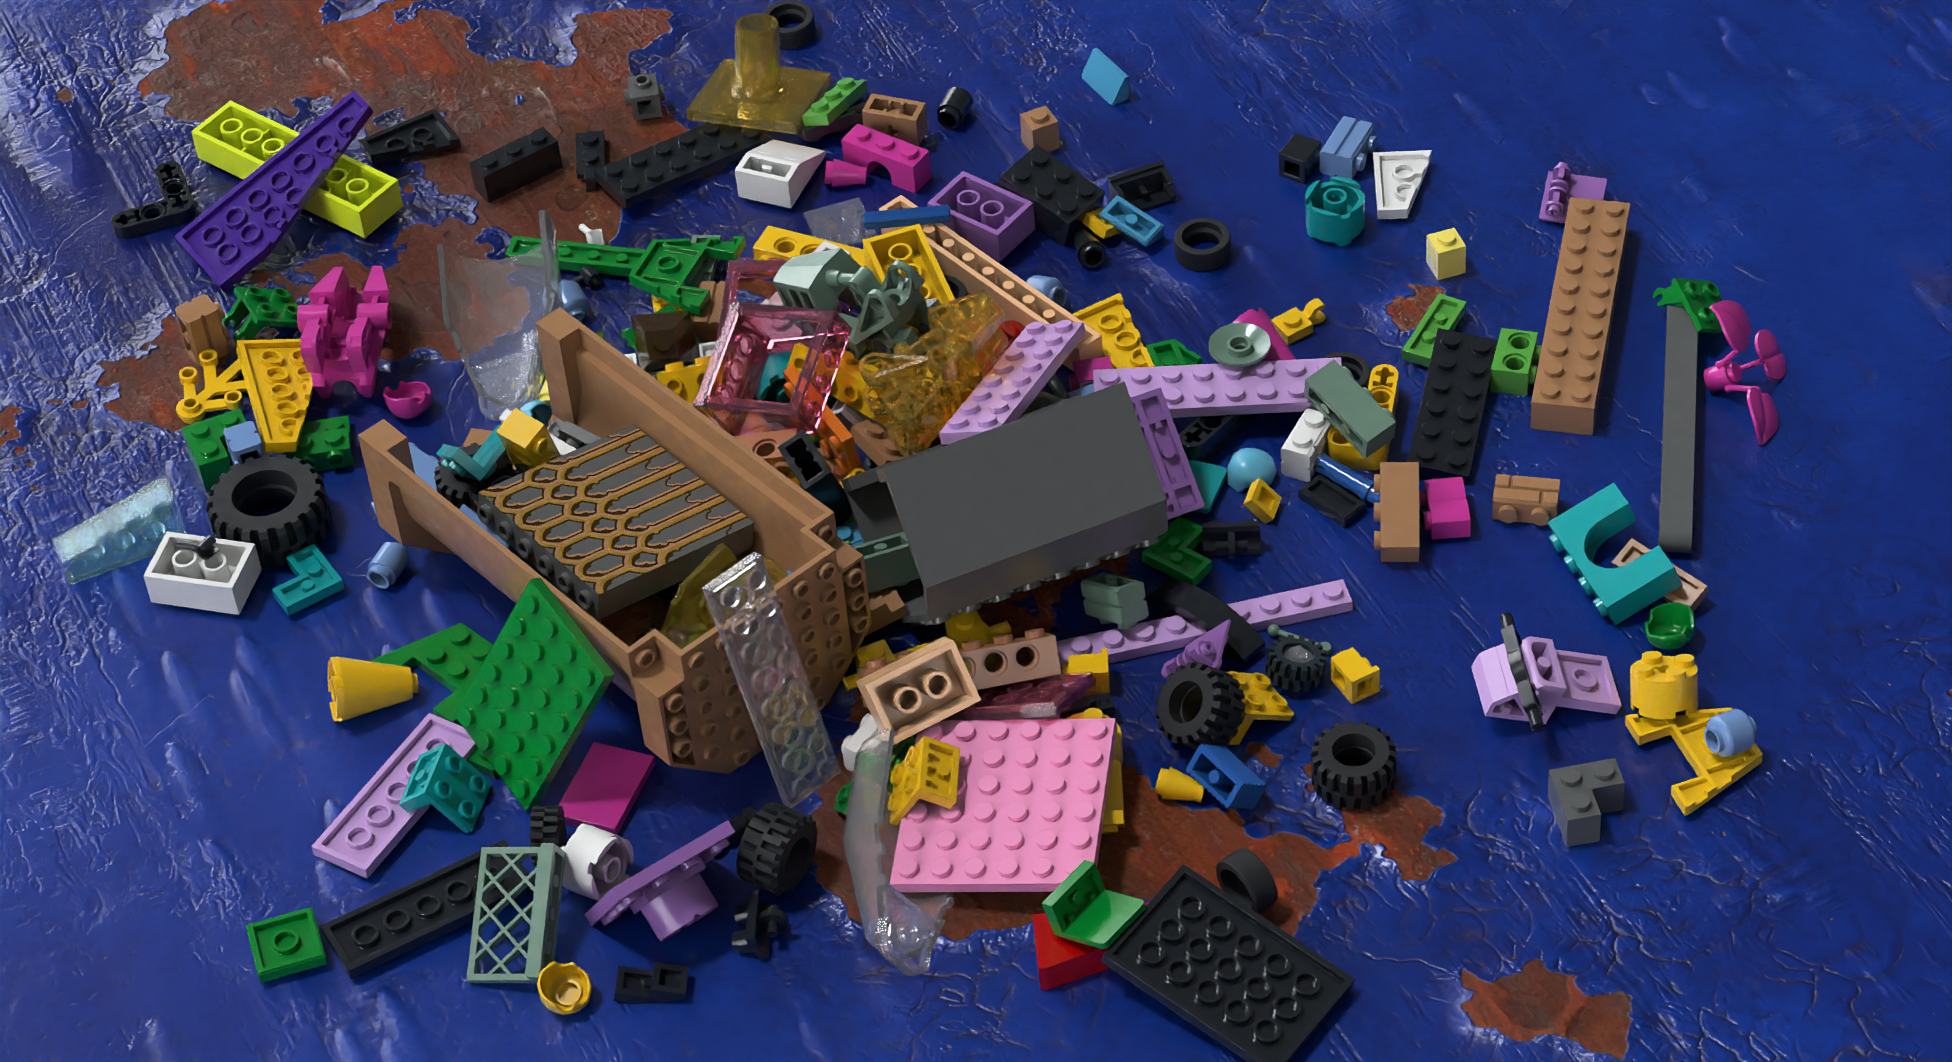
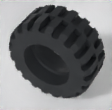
M266 454L258 459L251 457L245 459V463L241 465L236 463L231 466L227 474L222 473L216 481L217 484H213L208 494L206 508L213 536L218 539L254 543L262 570H268L269 567L275 566L277 569L286 567L285 564H288L287 556L312 544L321 545L327 537L326 533L330 530L332 515L324 482L314 467L308 463L305 464L303 460L296 457L290 459L289 456L278 454V457ZM285 507V509L272 515L253 516L265 509Z

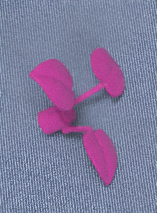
M1731 300L1721 301L1711 305L1709 308L1717 316L1722 331L1733 351L1724 359L1715 362V366L1704 370V381L1711 392L1725 389L1726 392L1747 391L1748 407L1755 428L1758 446L1765 444L1778 429L1779 416L1776 406L1768 393H1761L1760 387L1736 384L1742 379V371L1763 364L1768 379L1779 380L1786 373V360L1779 349L1776 337L1772 332L1764 329L1758 331L1755 335V348L1760 359L1741 366L1735 362H1730V360L1749 346L1750 343L1747 337L1751 334V324L1747 313L1740 304Z

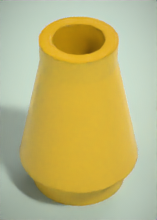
M1170 767L1169 769H1160L1154 794L1161 795V799L1201 803L1205 789L1203 785H1199V781H1195L1194 778Z

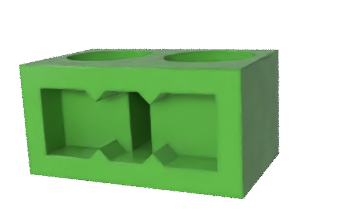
M1501 328L1491 367L1490 392L1519 396L1528 395L1530 384L1535 385L1538 369L1535 363L1539 364L1542 345H1538V332Z

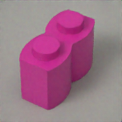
M1453 477L1424 480V490H1419L1420 509H1426V512H1422L1424 531H1430L1432 540L1470 537L1471 520L1463 478Z

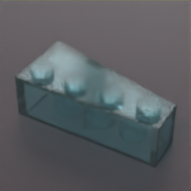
M163 476L57 536L52 541L62 570L69 585L155 555L167 531L186 534L177 499L166 476Z

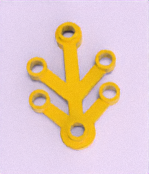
M213 349L203 350L199 354L201 366L204 368L205 389L198 395H196L195 384L199 380L197 370L194 367H185L180 370L179 377L181 384L184 386V399L178 402L176 412L183 422L194 424L202 421L206 412L225 409L235 410L244 405L241 392L247 391L245 380L231 382L242 372L239 358L217 377L216 366L219 363L217 352ZM224 395V399L211 400L214 396Z

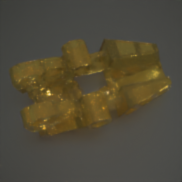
M984 290L929 308L928 320L930 331L919 337L917 342L910 346L905 343L897 344L894 347V354L869 353L859 362L860 374L865 383H867L863 389L864 399L875 417L890 416L892 420L884 423L887 435L898 451L905 457L928 448L942 430L944 423L948 422L962 405L961 394L967 388L975 390L982 379L993 369V366L997 363L1008 345V337L999 327L1005 319V312ZM927 351V356H918L922 352ZM870 362H879L882 365L881 369L876 372L866 369L865 366ZM874 389L878 398L871 397L869 393ZM927 415L937 417V421L933 424L922 423V420Z

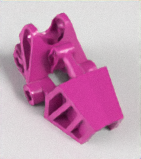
M373 266L364 290L357 291L356 286H349L344 267H334L308 292L311 305L298 306L297 325L299 331L303 332L301 336L302 359L307 373H311L313 387L322 399H331L333 384L341 380L353 383L357 391L364 398H372L383 342L385 338H389V330L392 327V308L389 303V290L382 266Z

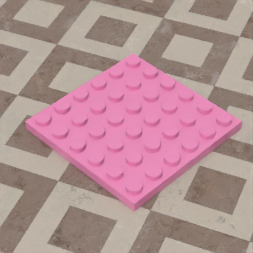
M1116 719L939 721L918 732L915 746L923 736H927L960 748L956 803L951 809L919 799L904 818H901L889 883L892 892H1053L1084 860L1094 862L1097 867L1117 733Z

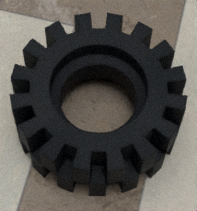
M561 805L534 806L530 816V847H540L541 843H554L559 848L565 846L567 839H565L566 819L563 807ZM531 856L534 867H537L538 856Z

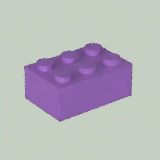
M964 171L927 203V206L949 205L951 221L942 224L999 262L1035 230L1034 204L1032 201Z

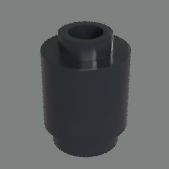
M960 87L950 88L937 110L938 122L948 129H955L957 126H960L973 105L971 94Z

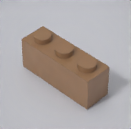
M1380 462V474H1374V493H1380V502H1374V522H1380V531H1374V550H1380V562H1419V462Z

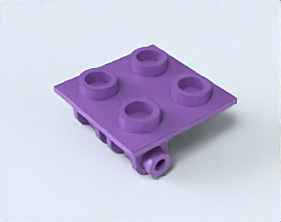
M1558 163L1554 167L1553 172L1548 171L1539 220L1565 223L1570 197L1604 200L1607 179L1571 174V169L1567 163Z
M1226 620L1187 644L1183 653L1164 663L1161 670L1162 676L1166 679L1170 673H1176L1177 667L1180 665L1186 667V664L1189 662H1199L1219 669L1222 665L1221 657L1224 646L1229 639L1228 631L1231 620Z

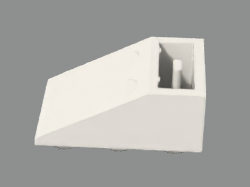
M773 139L746 152L735 169L738 197L792 208L825 157L826 151Z

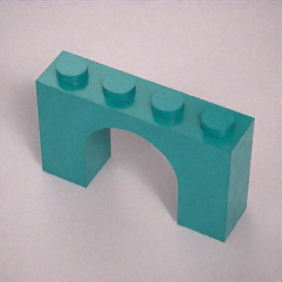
M1612 483L1547 523L1553 535L1549 536L1552 545L1558 553L1562 551L1566 553L1567 556L1563 559L1571 573L1574 575L1579 572L1581 578L1578 581L1587 596L1593 593L1596 597L1593 603L1602 617L1608 615L1614 625H1617L1683 584L1675 567L1660 546L1621 567L1603 568L1593 564L1595 553L1603 542L1637 522L1628 501L1616 484Z

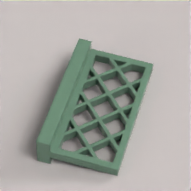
M541 843L540 847H481L466 979L469 983L537 984L540 972L549 963L555 961L566 852L556 844ZM528 856H538L537 867L526 876L518 865ZM491 857H504L509 864L494 877L489 871ZM515 870L523 880L508 893L500 882ZM497 886L505 897L491 910L486 905V896ZM529 886L534 892L533 901L526 908L522 909L514 899ZM511 903L519 914L509 924L504 926L497 918V915ZM525 919L530 925V932L519 943L511 932ZM494 920L501 931L487 943L482 938V931L490 921ZM507 936L516 947L501 960L492 949ZM489 953L498 964L487 974H478L479 962ZM522 953L527 959L525 974H513L507 965ZM502 970H504V971L506 972V974H499V973H500Z

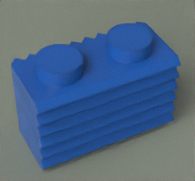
M1202 743L1197 748L1186 768L1187 773H1191V777H1195V781H1199V785H1203L1204 789H1208V793H1212V796L1216 797V800L1220 801L1228 809H1254L1267 787L1263 780L1224 745H1204Z

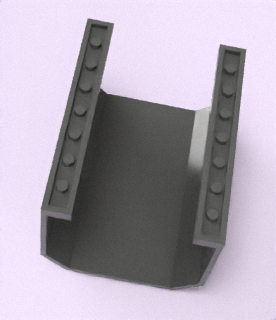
M1125 382L1085 396L1078 395L1021 415L1018 420L951 444L937 445L841 480L863 543L903 531L905 533L920 578L909 581L908 584L903 586H892L885 589H896L909 613L897 621L899 624L909 623L911 627L939 624L952 619V614H965L982 608V603H995L1012 596V592L1028 591L1041 586L1042 581L1046 582L1052 579L1054 581L1071 575V570H1084L1101 564V559H1113L1128 554L1131 548H1143L1160 542L1158 536L1168 532L1166 497Z

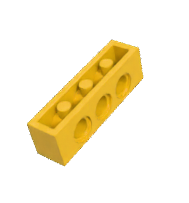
M769 225L753 246L755 269L775 275L780 267L789 259L813 253L824 241L851 252L852 258L860 266L866 267L864 249Z
M517 408L511 412L496 431L514 466L515 464H524L530 470L561 456L545 424Z

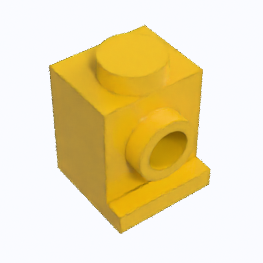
M1353 647L1331 657V681L1351 704L1380 692L1379 667L1377 665L1372 667L1368 659L1361 657Z
M1101 648V653L1068 655L1069 664H1062L1063 684L1070 683L1071 697L1110 694L1107 648Z

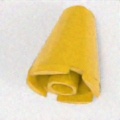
M338 656L330 657L328 661V692H331L333 701L329 703L334 722L344 721L412 700L413 693H418L417 674H412L410 667Z

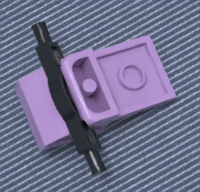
M1509 612L1503 613L1499 617L1504 643L1479 653L1471 666L1484 715L1530 722L1531 730L1534 733L1542 732L1545 729L1544 724H1546L1556 706L1617 714L1622 706L1607 656L1556 650L1553 640L1529 636L1522 640L1516 630L1514 617Z

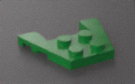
M734 236V241L720 242L719 237H708L702 243H691L690 238L652 240L629 274L630 285L701 316L711 301L710 290L689 287L688 285L708 257L736 262L746 247L745 237Z
M461 622L374 658L371 662L410 667V669L417 666L453 692L433 708L434 715L460 726V722L454 714L493 644Z

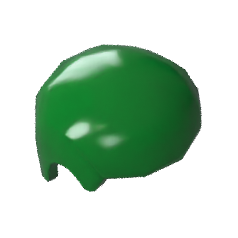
M1679 602L1664 603L1650 610L1649 622H1645V634L1648 642L1656 648L1667 651L1683 648L1693 639L1695 634L1694 612L1689 605Z

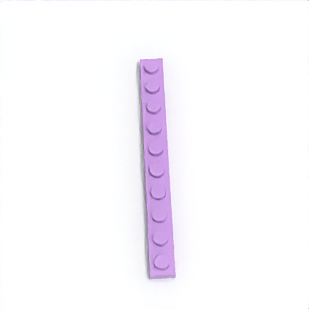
M1343 579L1227 604L1256 631L1268 629L1272 624L1284 626L1353 610L1352 599ZM1175 615L1139 623L1137 626L1129 629L1116 628L1056 641L1061 674H1063L1062 664H1069L1068 655L1101 653V648H1107L1109 664L1183 648L1207 632L1183 616Z

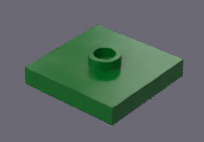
M312 907L246 925L260 983L327 964Z

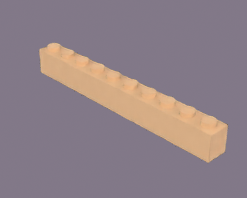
M900 195L879 208V211L915 208L918 206ZM944 224L920 225L943 274L956 277L963 282L967 289V296L1000 320H1016L1025 327L1032 322L1038 321L1044 324H1055L1062 320H1071L1072 323L1082 322ZM909 226L882 228L881 233L885 234ZM1085 323L1086 334L1062 363L1073 372V361L1103 357L1102 335Z

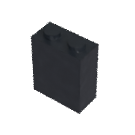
M804 429L777 447L804 490L834 512L836 524L852 514L842 484Z

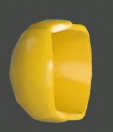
M553 961L539 974L537 988L541 1002L548 1010L561 1015L573 1014L583 1009L590 1001L592 985L588 973L574 962L559 964Z

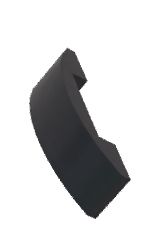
M1168 580L1147 597L1149 604L1171 617L1178 613L1206 632L1230 619L1229 639L1223 651L1242 664H1245L1265 647L1263 638L1243 617L1217 597L1192 584L1178 580Z

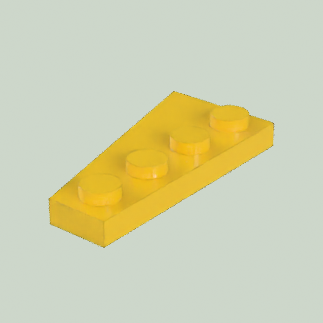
M1121 293L1072 314L1102 335L1103 357H1110L1113 369L1155 367L1147 348L1141 342L1138 329H1135L1129 310L1124 306Z

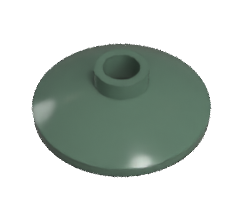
M1250 323L1225 325L1217 329L1209 339V352L1211 356L1219 363L1232 367L1249 366L1261 361L1267 356L1271 347L1270 337L1267 332L1261 327Z

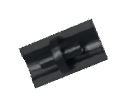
M1241 520V522L1229 523L1209 521V523H1202L1203 556L1229 555V559H1235V555L1261 554L1260 521Z
M758 889L750 891L748 903L735 906V920L740 928L746 927V929L733 932L731 942L739 954L754 952L759 960L769 958L771 938H775L777 933L787 929L789 918L786 913L780 910L778 905L770 906L764 903L761 899L762 893Z

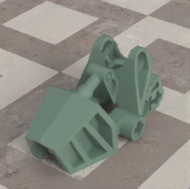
M842 248L792 257L780 267L773 280L788 316L825 345L829 343L834 335L839 336L840 338L836 342L837 349L851 352L856 359L870 345L874 353L879 357L905 368L915 370L923 364L928 354L912 328H905V324L917 328L918 332L936 339H942L952 327V321L939 300L925 299L919 291L925 280L912 266L900 260H895L891 264L881 285L869 268L860 266ZM898 269L902 270L907 275V277L902 276L898 272ZM839 301L854 307L860 305L862 308L860 318L837 312V307L840 305Z

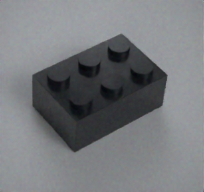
M1037 144L1000 176L998 185L1002 189L1032 201L1034 204L1035 227L1064 247L1073 239L1076 231L1087 227L1082 223L1085 214L1102 208L1105 196L1104 190Z

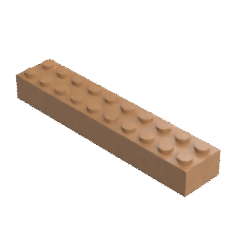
M1570 197L1532 395L1530 429L1593 436L1629 231L1630 203Z

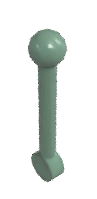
M1276 624L1268 627V634L1272 637L1283 636L1288 638V635H1294L1295 639H1299L1298 635L1281 630ZM1321 642L1323 650H1326L1327 655L1331 653V644L1329 642Z

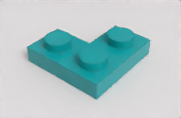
M312 544L286 557L288 566L297 577L273 588L272 591L276 601L286 614L290 616L345 588L342 578L316 545Z

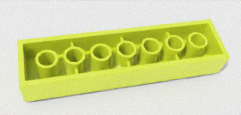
M233 101L226 103L191 131L198 158L243 180L300 134ZM343 154L303 209L366 238L404 205L398 179Z

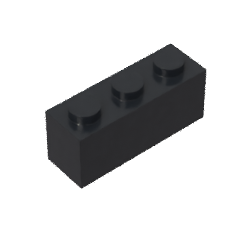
M544 127L534 130L469 162L474 189L488 203L562 168L558 141Z

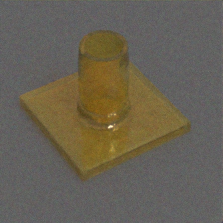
M748 14L736 20L735 60L724 58L687 108V119L796 134L804 123L802 115L811 108L813 103L820 100L831 84V73L781 66L780 31L777 19L767 14Z

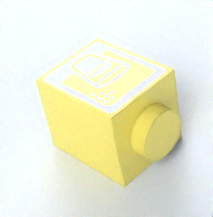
M1455 228L1426 235V263L1437 280L1466 272V245Z

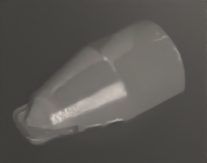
M545 210L539 211L542 243L537 248L520 256L501 260H479L461 256L447 248L443 243L437 245L444 324L447 330L450 331L455 341L454 345L457 351L460 352L465 362L464 366L476 388L480 411L493 421L500 420L499 417L506 409L513 411L517 408L520 410L525 404L539 399L545 371L536 322L559 307L563 308L556 226Z
M890 727L865 740L856 754L843 843L866 940L900 971L909 977H914L925 973L929 969L932 948L945 923L942 918L945 911L951 909L955 901L952 898L954 892H899L889 884L901 823L900 821L897 826L890 824L891 810H888V802L892 793L887 791L895 736V730Z

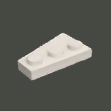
M1432 150L1373 152L1378 219L1408 218L1431 162Z

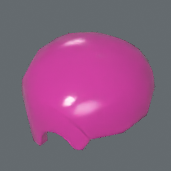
M400 381L396 390L393 391L390 387L386 386L383 392V397L389 410L394 416L402 419H411L421 415L430 407L433 400L432 390L426 383L419 381L410 383Z

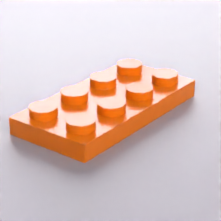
M794 365L783 370L786 380L783 388L789 399L793 402L790 405V409L798 422L804 421L805 428L813 440L819 439L823 452L828 458L833 456L836 467L843 476L849 475L856 468L863 469L852 434Z

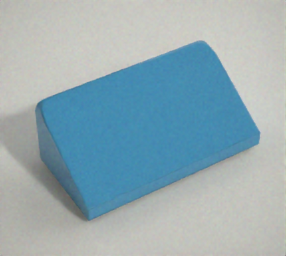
M1094 48L1083 70L1082 79L1111 106L1129 99V76L1100 49Z
M1118 195L1099 214L1100 218L1145 247L1164 236V225Z

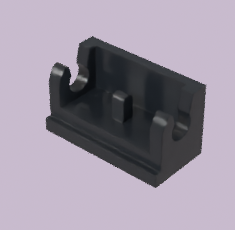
M1161 160L1108 177L1109 200L1112 201L1118 195L1145 212L1176 202V195L1170 187L1174 182Z

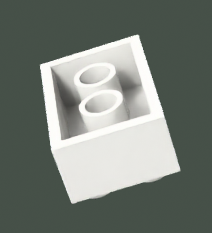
M167 531L143 575L151 602L239 615L262 570L255 544L215 538L216 542L213 546L219 548L220 551L209 560H203L192 550L176 548L175 542L180 540L200 543L206 537Z

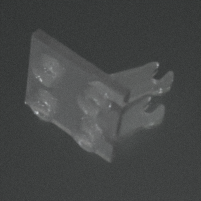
M859 197L803 212L813 237L844 245H852L863 242L862 240L877 236L875 229L866 230L864 228L863 213L866 210Z

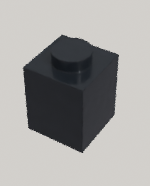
M1295 133L1279 152V176L1305 184L1320 166L1321 141Z

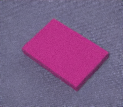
M593 742L559 803L564 809L565 824L579 827L584 823L617 835L656 764L654 756Z

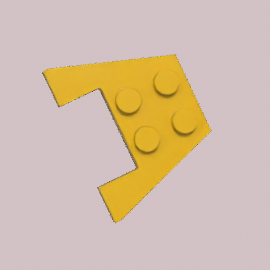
M1732 708L1701 709L1687 716L1678 715L1673 719L1639 718L1638 714H1629L1625 717V725L1638 745L1671 735L1698 777L1671 786V796L1684 816L1694 812L1762 763L1763 753L1756 743H1754L1751 749L1727 758L1712 752L1706 745L1704 730L1709 719Z

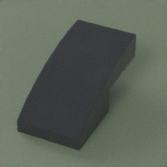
M654 962L653 970L618 965L613 1001L624 1003H662L685 999L689 967Z

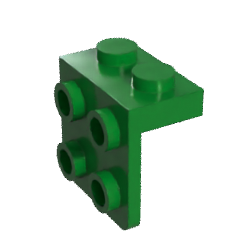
M1084 860L1042 902L1054 935L1100 949L1109 947L1146 909L1142 899L1106 890L1096 864Z

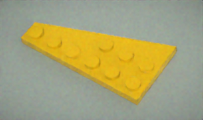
M301 339L237 340L236 351L264 452L273 454L296 452L314 390L311 373H307L302 359Z

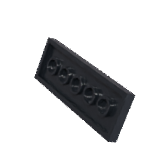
M736 110L594 170L595 180L627 209L739 161L746 152L771 141V137L744 113Z
M1441 328L1437 329L1407 461L1419 462V475L1438 479L1462 477L1464 484H1468L1498 340Z
M504 839V840H502V841H500V842H498V843H496V844H493V845H491V846H489V847H510V846L508 845V843H507L506 840ZM481 851L321 925L325 939L350 979L473 922ZM491 857L489 871L495 877L509 863L504 857ZM522 864L518 865L520 870L526 876H528V873L526 872ZM513 870L500 884L510 893L523 879ZM497 886L486 896V905L491 910L505 897ZM528 886L514 900L517 901L534 892Z

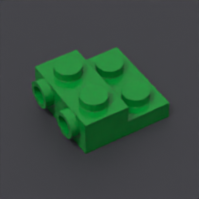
M349 416L304 422L296 452H288L290 459L294 457L301 459L305 464L308 463L317 471L354 466Z

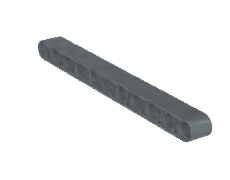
M1667 305L1658 546L1666 553L1691 554L1698 331L1685 307Z

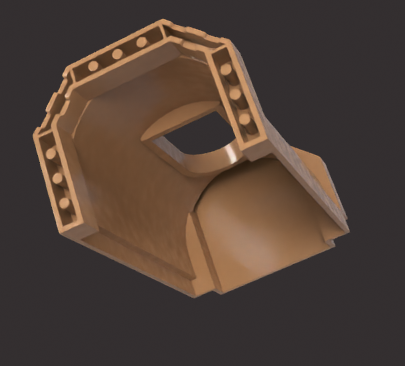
M561 307L536 322L553 413L548 426L553 422L554 418H557L564 423L569 421L600 438H604L631 425H635L754 522L753 548L734 557L753 572L763 574L767 579L766 583L771 584V588L682 650L656 629L631 646H627L415 474L407 437L385 419H382L358 435L379 526L402 545L457 555L516 604L530 579L541 577L615 675L611 682L637 702L644 744L669 766L730 774L738 767L745 765L756 754L770 747L777 739L790 730H794L801 722L822 710L829 703L872 625L864 556L837 536L834 512ZM787 569L795 571L786 578H784ZM671 593L681 601V597L678 594Z

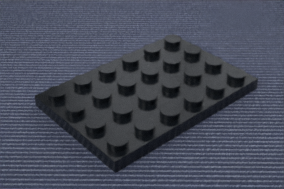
M1184 864L1146 905V909L1104 952L1101 960L1103 964L1247 1062H1290L1351 990L1355 982V978Z

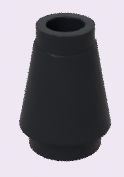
M1081 229L1076 231L1073 235V241L1079 263L1089 268L1099 266L1105 259L1106 250L1104 245L1087 230Z

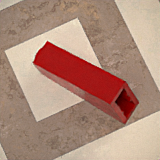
M1046 913L1032 914L1040 990H1048L1109 969L1108 966L1101 962L1102 955L1109 947L1100 949L1056 936L1053 933Z

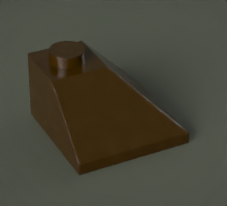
M690 311L631 316L639 364L642 369L651 373L665 371V365L683 361L684 366L695 364L694 359L699 358Z

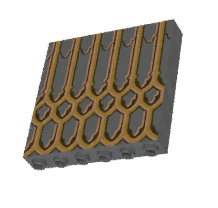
M635 425L624 428L479 492L477 514L480 521L490 527L503 541L518 551L521 557L532 563L542 575L547 576L562 592L568 594L583 610L589 612L597 620L753 548L754 522Z

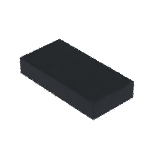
M1321 474L1298 490V498L1343 528L1348 527L1366 513V504Z

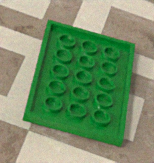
M541 577L530 579L454 715L525 811L532 810L534 806H538L615 674Z

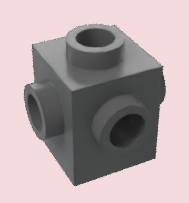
M640 74L627 77L629 89H623L626 106H632L634 120L662 116L660 101H665L663 84H657L656 74Z

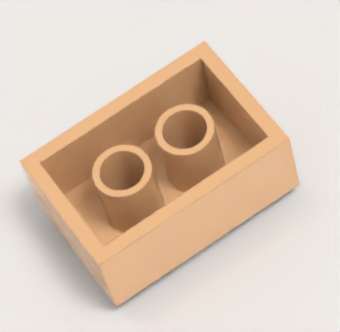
M942 637L856 681L883 741L891 745H895L981 700L954 640Z

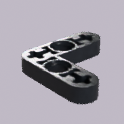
M166 161L159 164L155 169L164 200L121 211L112 217L111 224L116 237L122 239L131 238L182 224L194 218L196 215L194 203L179 163ZM172 175L173 179L168 180L167 176ZM174 190H182L181 192L175 194H169ZM183 204L184 208L179 209L177 205ZM152 215H160L154 219H147Z

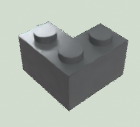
M1615 758L1549 770L1548 799L1566 847L1600 841L1601 814L1623 810L1625 782Z

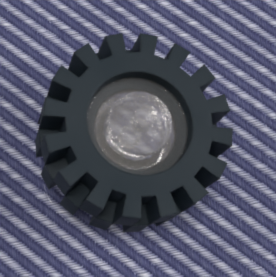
M1288 635L1287 639L1283 636L1278 637V641L1274 639L1268 649L1265 666L1267 677L1273 679V684L1276 686L1281 683L1282 689L1285 690L1288 687H1293L1295 692H1299V688H1303L1305 692L1310 691V686L1313 689L1317 688L1318 684L1323 682L1327 662V652L1323 650V646L1320 643L1315 645V640L1311 638L1305 641V636L1299 635V639H1295L1294 635Z

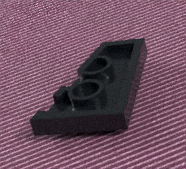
M436 108L359 139L360 149L372 164L461 147L460 138Z

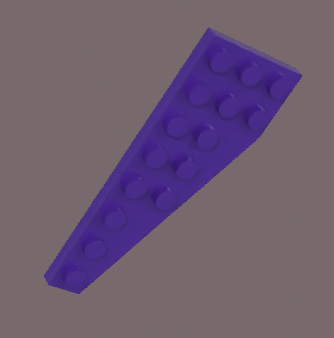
M353 90L174 237L221 290L225 292L271 254L373 114V110Z

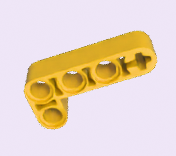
M1381 364L1372 369L1368 389L1373 394L1375 401L1383 409L1387 408L1395 417L1399 397V373L1394 366ZM1335 427L1329 430L1327 434L1328 456L1350 469L1378 470L1380 469V462H1387L1391 441L1365 459Z

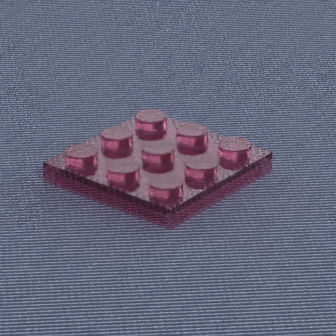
M1092 672L1054 675L992 687L980 697L981 700L964 710L965 719L987 722L1039 717L1040 721L1055 720L1060 717V713L1071 708L1073 702L1084 697V693L1095 685Z

